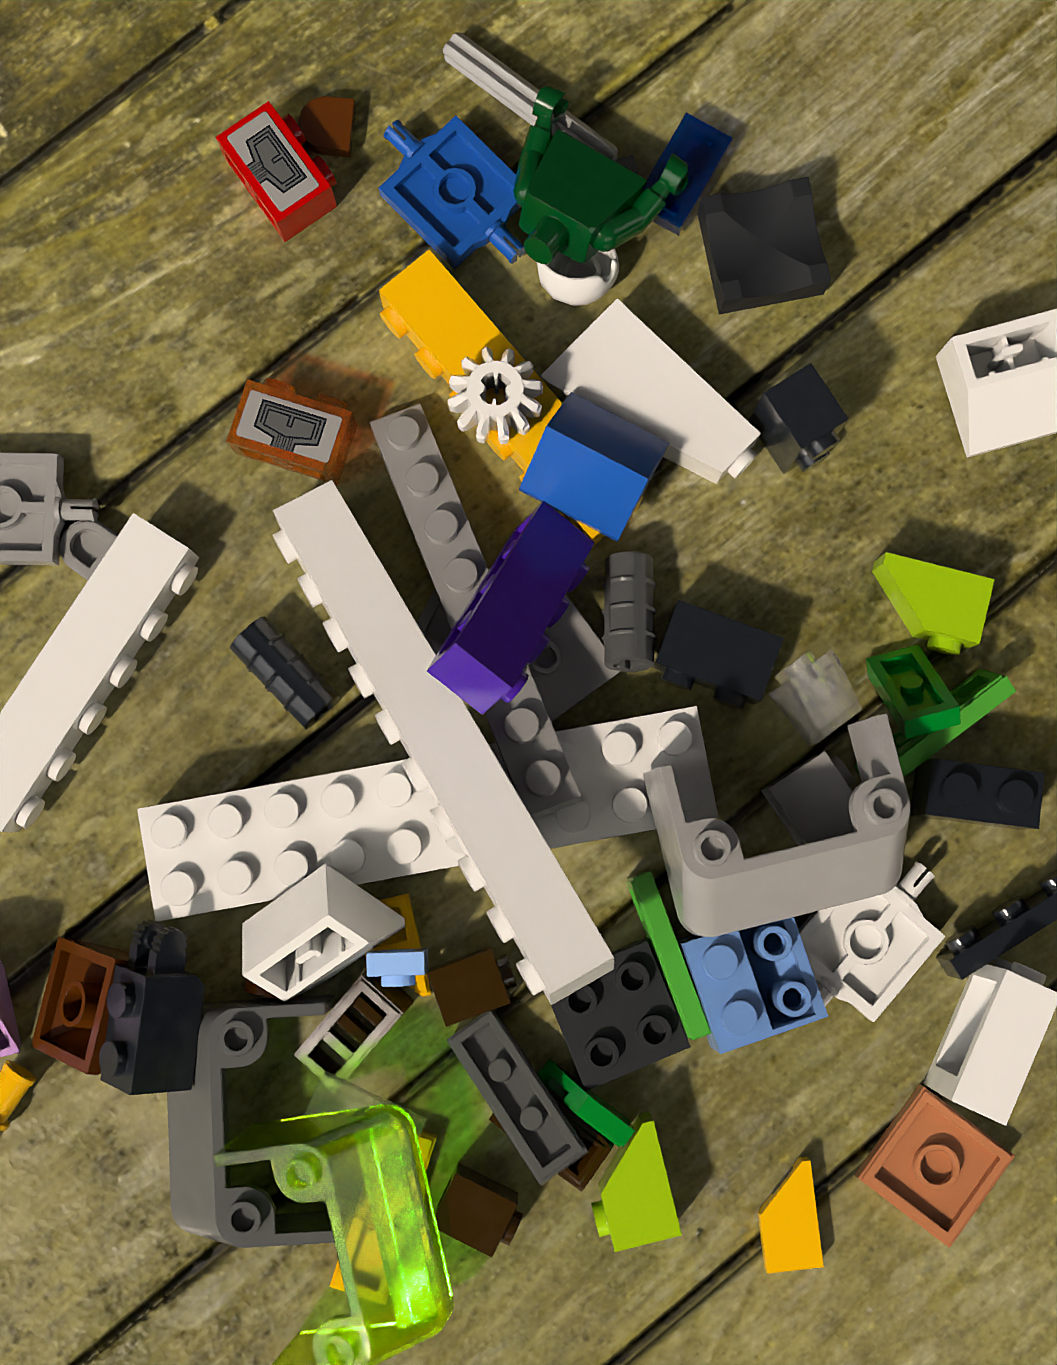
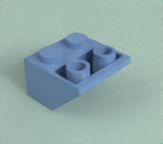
M794 917L715 937L691 934L677 939L711 1034L706 1035L709 1045L719 1054L828 1017Z

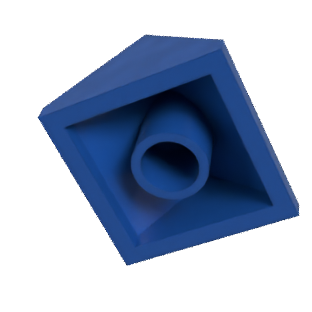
M571 392L547 424L519 487V491L540 502L544 500L553 509L618 542L670 443Z

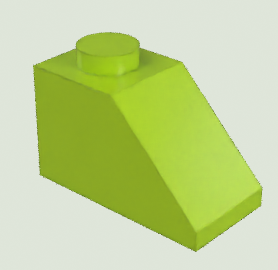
M885 552L874 561L872 573L912 637L927 640V648L929 650L948 655H960L961 649L966 650L980 644L995 579Z
M650 1112L638 1114L633 1123L634 1134L624 1147L620 1146L598 1182L602 1200L591 1202L599 1237L611 1235L614 1252L682 1235L654 1120Z

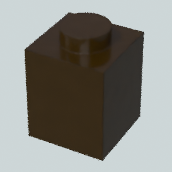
M492 946L437 965L427 971L446 1027L510 1004L511 997L508 989L517 986L507 955L504 954L496 957Z
M458 1162L433 1212L430 1227L493 1257L500 1242L507 1246L510 1245L522 1220L523 1213L515 1210L518 1205V1192Z

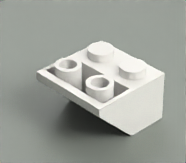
M1057 309L954 336L936 355L967 458L1057 433Z
M325 863L242 923V976L285 1002L326 982L405 927V919Z

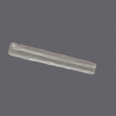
M454 33L443 48L445 61L534 126L537 116L532 115V111L540 90L463 33ZM566 110L560 120L554 122L551 133L553 136L559 129L616 162L618 158L617 147Z

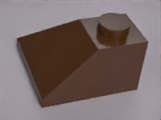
M58 936L31 1047L87 1075H99L101 1073L99 1054L102 1045L105 1043L109 1016L107 994L110 986L113 984L115 965L128 964L129 951Z

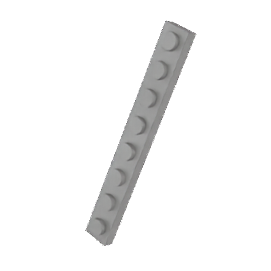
M417 404L371 421L370 426L452 630L489 570L422 406ZM526 664L523 671L529 677L520 692L509 703L504 702L502 699L498 700L484 714L514 789L532 819L535 820L582 800L534 679Z

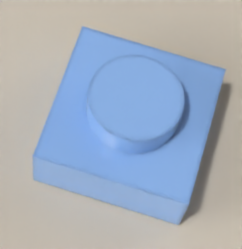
M428 948L371 950L366 953L367 977L381 976V986L416 985L415 975H425L429 970Z

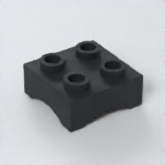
M809 177L788 180L781 184L756 191L732 194L718 193L701 197L697 215L719 315L824 295L831 282V277L817 231Z
M644 938L611 952L614 956V969L551 1005L586 1091L691 1047L649 944Z

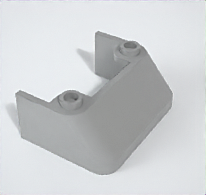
M887 713L847 725L862 782L853 790L849 800V814L854 832L744 859L737 834L724 821L706 818L688 823L685 822L671 764L643 773L677 916L686 930L698 936L715 937L879 896L889 892L896 886L902 872L910 816V801Z

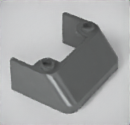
M335 995L303 996L298 1000H287L285 1002L278 998L203 1002L192 1090L167 1092L171 1212L177 1225L184 1231L240 1248L335 1243L345 1222L344 1210L276 1214L272 1198L263 1189L254 1185L231 1186L227 1068L248 1066L259 1059L266 1050L269 1041L268 1018L325 1015L335 1007Z

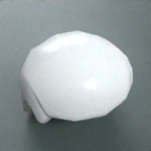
M615 249L609 252L599 251L585 263H578L560 252L548 264L537 262L541 286L553 299L572 306L588 305L605 295L616 281L620 266Z

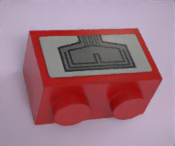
M270 101L215 137L224 159L284 242H287L337 207L331 188L337 184L333 173L319 155L314 159L310 158L302 147V144L306 142V138L298 124L289 113L280 117Z

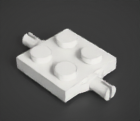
M916 861L901 882L889 892L815 911L798 929L825 1006L835 997L849 1002L868 1020L875 1022L946 937L923 917L918 905L914 902L927 884L935 878L934 874L931 871H927V868Z

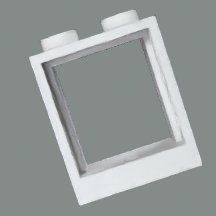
M1000 958L996 959L994 966L987 964L969 975L923 1084L949 1100L1006 1126L1057 1006V992L1043 986L1047 976L1014 961L1010 963Z

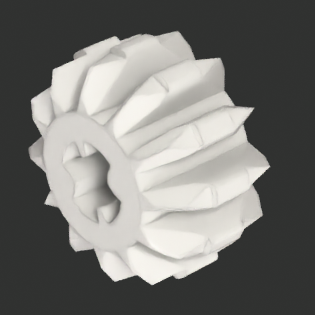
M488 347L482 349L481 365H478L473 359L465 357L461 364L466 376L452 375L449 380L450 388L458 393L448 399L449 410L462 413L457 421L458 428L464 432L478 424L476 438L480 443H485L488 440L490 430L498 431L500 444H508V428L511 426L518 433L526 435L530 430V425L525 416L539 417L542 405L533 399L543 392L541 381L529 379L533 373V364L530 361H525L513 367L514 351L510 348L503 352L501 361H493V352ZM495 388V393L498 394L499 388L504 389L506 402L496 405V399L494 398L492 405L487 404L485 391Z

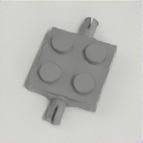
M0 453V565L59 566L60 534L65 525V520H87L93 522L98 520L99 514L94 511L99 510L96 498L66 499L63 490L64 458L59 454Z

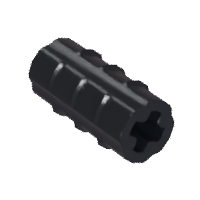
M265 616L252 622L230 645V649L246 665L249 672H252L263 683L267 692H271L284 706V709L290 712L305 729L312 727L320 721L341 698L326 682L322 674H319L305 659L304 655L300 654L285 637V634H281Z

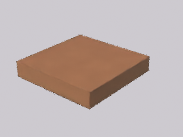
M919 1084L854 1175L950 1248L1015 1155L927 1088Z

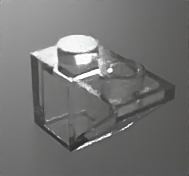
M832 649L818 658L810 650L775 675V678L781 685L769 693L770 697L808 746L820 742L862 710L839 658Z

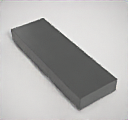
M495 1009L483 1013L447 1039L448 1044L540 1185H544L590 1152Z

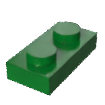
M918 644L866 658L867 676L906 739L931 734L935 731L961 724L959 704Z

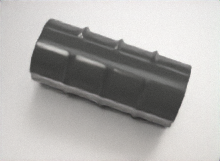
M633 551L613 553L605 558L604 584L602 585L604 589V610L602 611L604 615V636L602 637L604 641V665L610 670L623 672L644 671L654 666V641L657 639L654 634V615L657 613L654 608V589L656 587L654 582V560L652 556L645 553Z

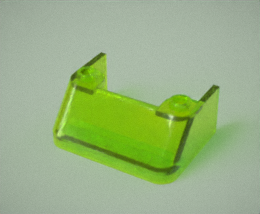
M382 1104L252 1123L214 1155L216 1167L271 1160L276 1184L284 1195L301 1203L324 1200L326 1203L350 1313L333 1315L327 1318L316 1330L299 1331L271 1365H378L437 1335L444 1328L452 1315L454 1298L416 1127L406 1111L395 1105Z

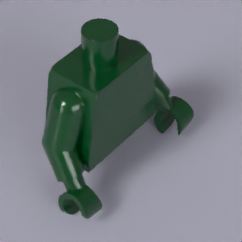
M552 86L542 87L537 94L532 115L537 116L534 126H529L519 158L513 194L516 202L522 207L519 226L522 231L529 234L524 242V249L530 258L540 264H548L560 252L578 263H585L597 252H609L642 234L667 205L665 199L668 195L672 193L674 196H678L685 190L688 184V165L680 157L672 153L659 181L650 189L647 188L645 190L647 180L559 129L554 136L551 134L554 122L560 120L569 105V102L562 98L567 92Z

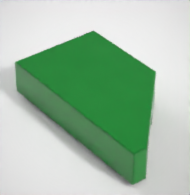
M551 1059L546 1062L538 1073L544 1084L565 1100L564 1104L616 1146L624 1147L634 1134L635 1129L632 1121L591 1090L586 1091L581 1082Z

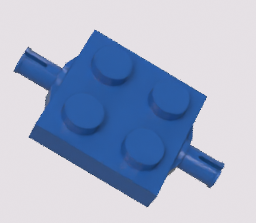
M456 115L436 134L423 138L421 141L400 120L392 122L393 128L389 125L383 137L404 157L398 170L378 187L380 196L454 270L477 248L487 245L489 242L509 260L510 264L516 262L517 255L521 257L525 252L524 245L506 228L509 218L521 207L516 202L513 194L516 174Z

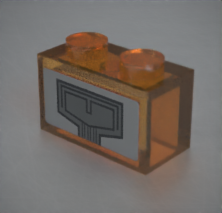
M265 378L264 383L261 384L247 379L226 440L234 453L324 482L332 480L338 486L358 426L353 413L347 410L348 405L337 398L324 394H317L315 400L295 394L296 388L280 380Z

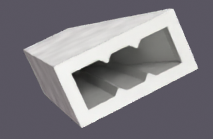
M618 298L541 375V379L562 404L568 395L573 392L670 443L663 456L664 458L715 484L727 473L736 479L758 455L751 448L755 445L761 433Z

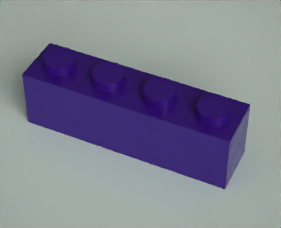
M543 500L514 529L428 667L427 672L481 714L485 713L500 699L509 703L528 680L529 675L523 671L525 665H530L535 661L550 640V637L544 633L546 628H551L567 610L570 601L564 597L565 594L572 592L587 574L589 566L584 561L595 542Z

